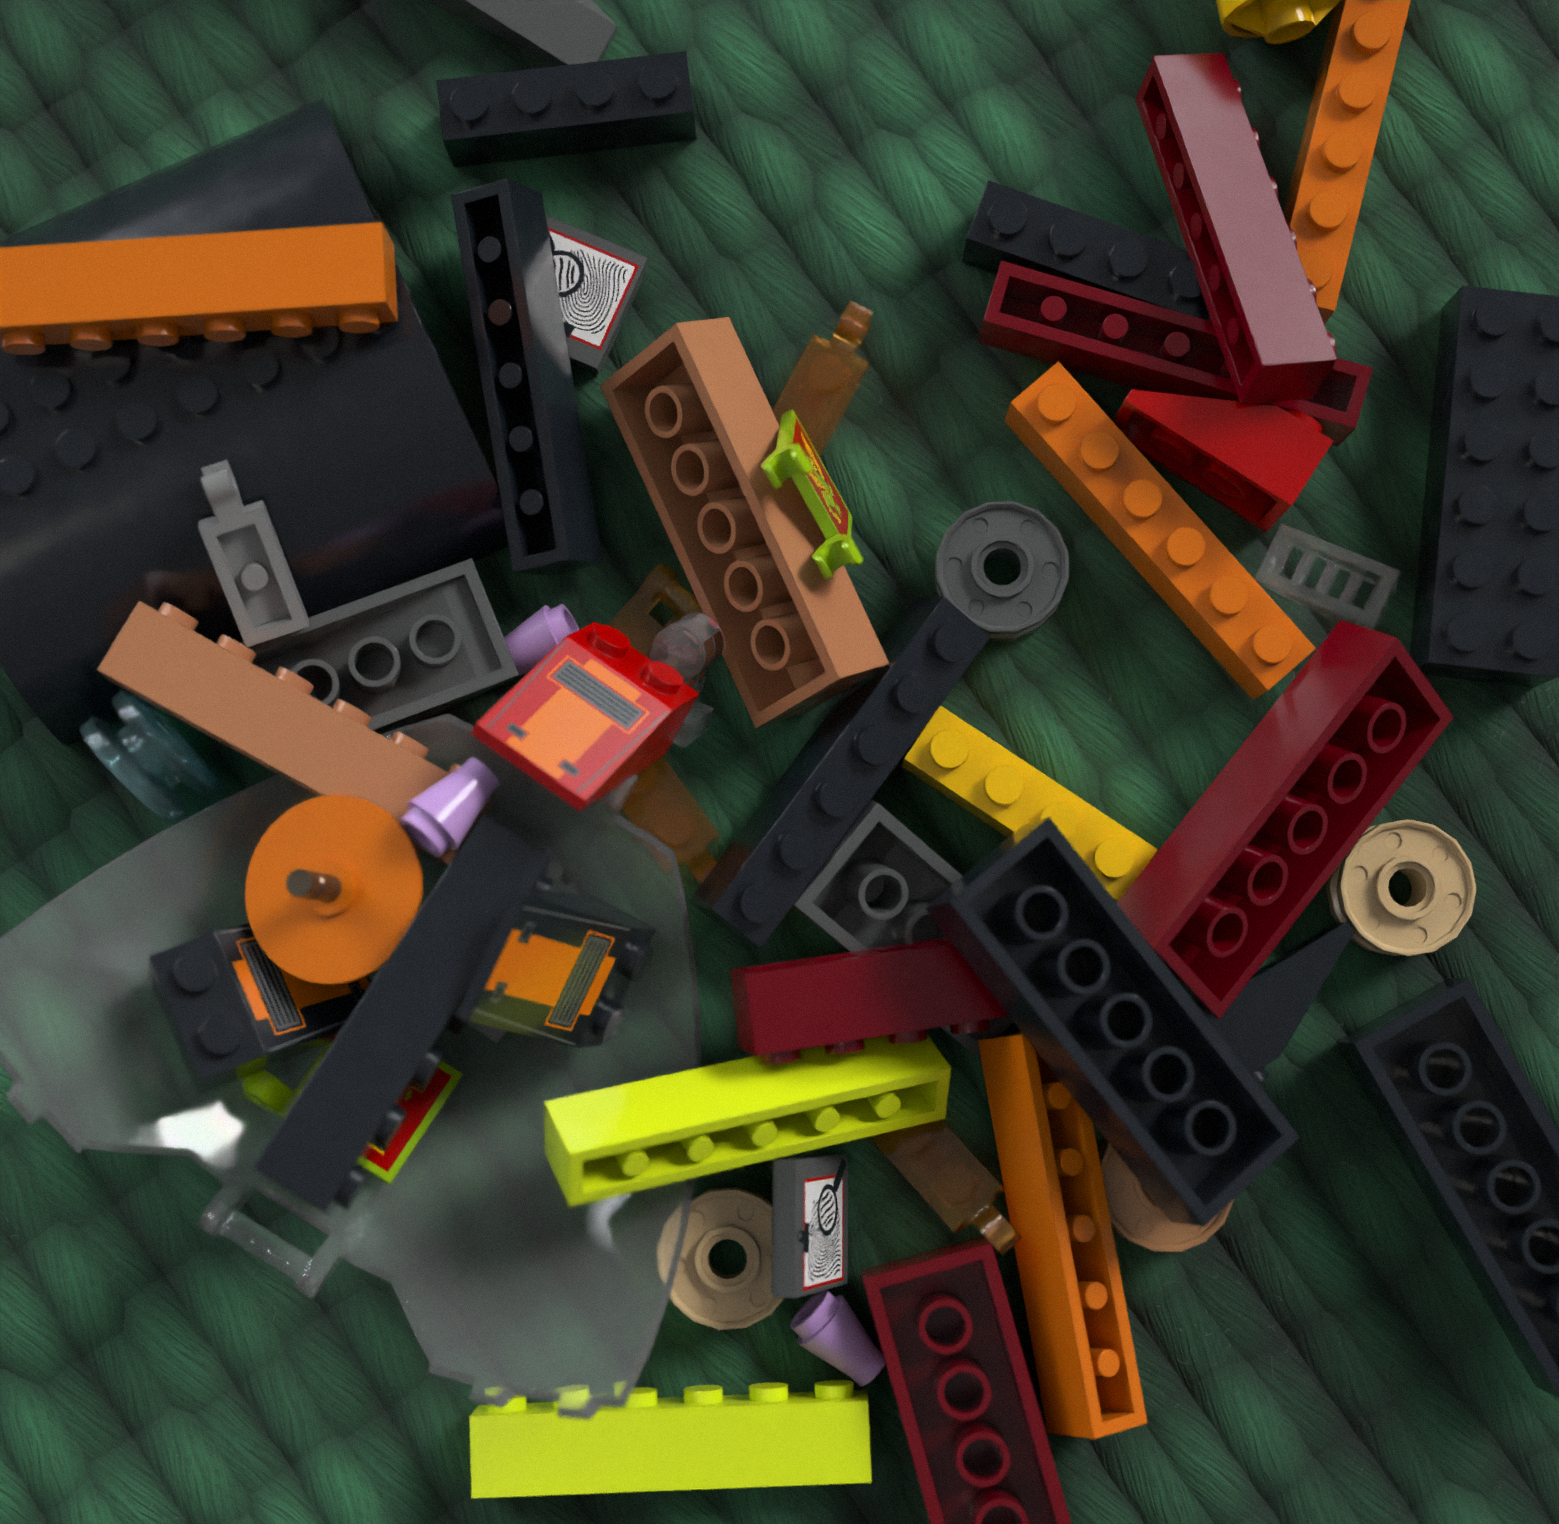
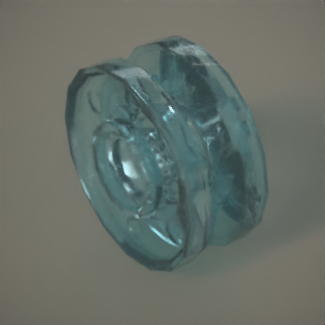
M122 688L112 697L111 702L125 726L118 730L107 721L92 715L80 726L79 731L97 757L136 798L168 823L177 825L188 814V808L175 786L181 781L197 793L208 796L219 786V780L198 752L148 702Z

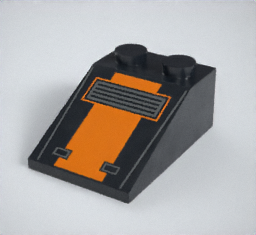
M515 889L456 1015L469 1022L575 1048L601 1046L603 1041H608L613 1037L623 1021L625 1006L621 1003L631 982L638 981L651 962L653 947L649 944L657 929L592 894Z
M250 923L214 931L149 956L148 977L198 1097L334 1042L371 986L368 976L348 983L320 984L309 982L287 973L277 966L262 950L254 936Z

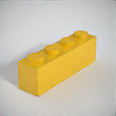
M941 705L902 762V768L1007 838L1021 826L1050 817L1116 903L1158 851L1157 848Z

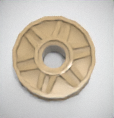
M1410 819L1368 827L1329 877L1326 884L1331 915L1337 923L1348 921L1354 931L1351 940L1367 951L1390 956H1412L1434 952L1456 938L1472 915L1477 889L1471 861L1457 840L1433 824ZM1397 871L1407 876L1412 887L1411 897L1402 906L1393 901L1388 889L1389 880Z
M739 1187L709 1189L688 1200L667 1224L659 1248L660 1277L672 1303L692 1321L718 1330L746 1328L771 1315L784 1299L782 1297H773L772 1203L761 1194ZM731 1239L743 1246L747 1254V1262L741 1271L726 1275L718 1272L713 1267L710 1261V1250L715 1243Z

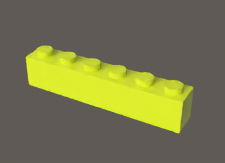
M888 1035L864 1039L865 1049L856 1052L827 1054L825 1053L824 1045L800 1049L801 1059L792 1062L762 1064L760 1055L544 1101L545 1156L569 1207L945 1119L951 1066L929 1036L928 1039L919 1042L891 1044L888 1043Z
M825 1380L814 1383L815 1392L788 1393V1384L766 1382L750 1385L749 1394L723 1395V1387L718 1385L689 1386L683 1389L684 1397L657 1398V1389L648 1387L619 1390L617 1400H592V1392L587 1390L555 1392L552 1394V1402L527 1403L526 1394L489 1395L487 1396V1405H478L469 1416L471 1498L872 1483L867 1390H854V1382L850 1380Z

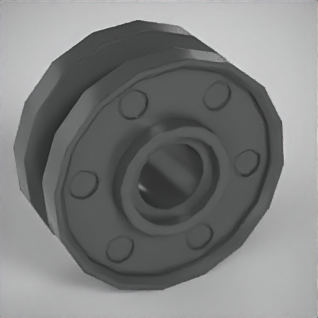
M1015 501L986 502L965 511L945 531L936 554L935 591L937 596L947 598L990 636L988 641H1014L1037 631L1056 612L1069 580V552L1058 528L1039 510ZM994 559L1008 560L1016 567L1018 578L1008 585L994 584L986 577L984 566Z

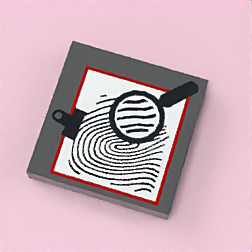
M546 215L570 363L600 375L648 269V257Z
M825 1152L775 1159L773 1163L772 1187L773 1297L798 1298L848 1284V1153Z

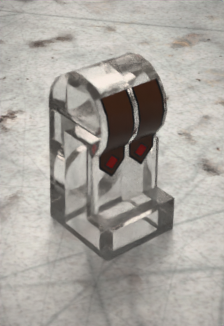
M697 612L684 615L674 624L659 632L653 641L648 657L652 661L663 662L676 669L683 677V682L699 693L673 740V743L684 748L708 729L714 708L699 702L709 670L708 667L719 659L724 648L722 629L717 622L708 615Z

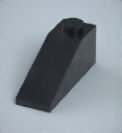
M1348 921L1332 923L1258 969L1220 1019L1201 1010L1258 1084L1269 1076L1264 1066L1280 1057L1353 936L1354 931Z

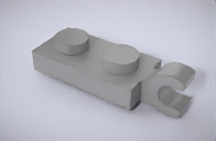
M228 460L202 467L201 470L204 476L201 477V482L215 516L200 520L199 531L245 646L250 647L308 628L309 618L263 500L243 506Z

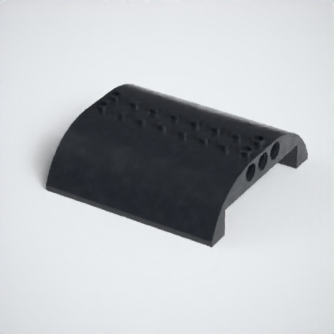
M321 98L0 241V248L378 223L349 159L351 156L325 99ZM396 260L398 322L379 323V329L372 332L350 333L340 330L338 326L312 327L313 332L307 336L281 337L274 335L271 330L245 332L246 337L244 339L232 342L212 341L206 339L204 335L179 336L178 343L169 346L144 345L139 343L137 339L113 340L110 348L97 351L76 349L71 347L70 343L45 345L44 352L34 355L11 354L5 352L0 347V664L32 711L63 745L73 744L155 707L110 682L97 670L139 601L157 611L163 602L180 609L199 622L194 632L214 643L218 641L221 634L239 643L244 642L199 531L200 520L215 516L201 482V477L204 476L201 470L202 467L228 460L243 506L263 500L308 618L472 558L473 562L509 547L498 481L485 459Z

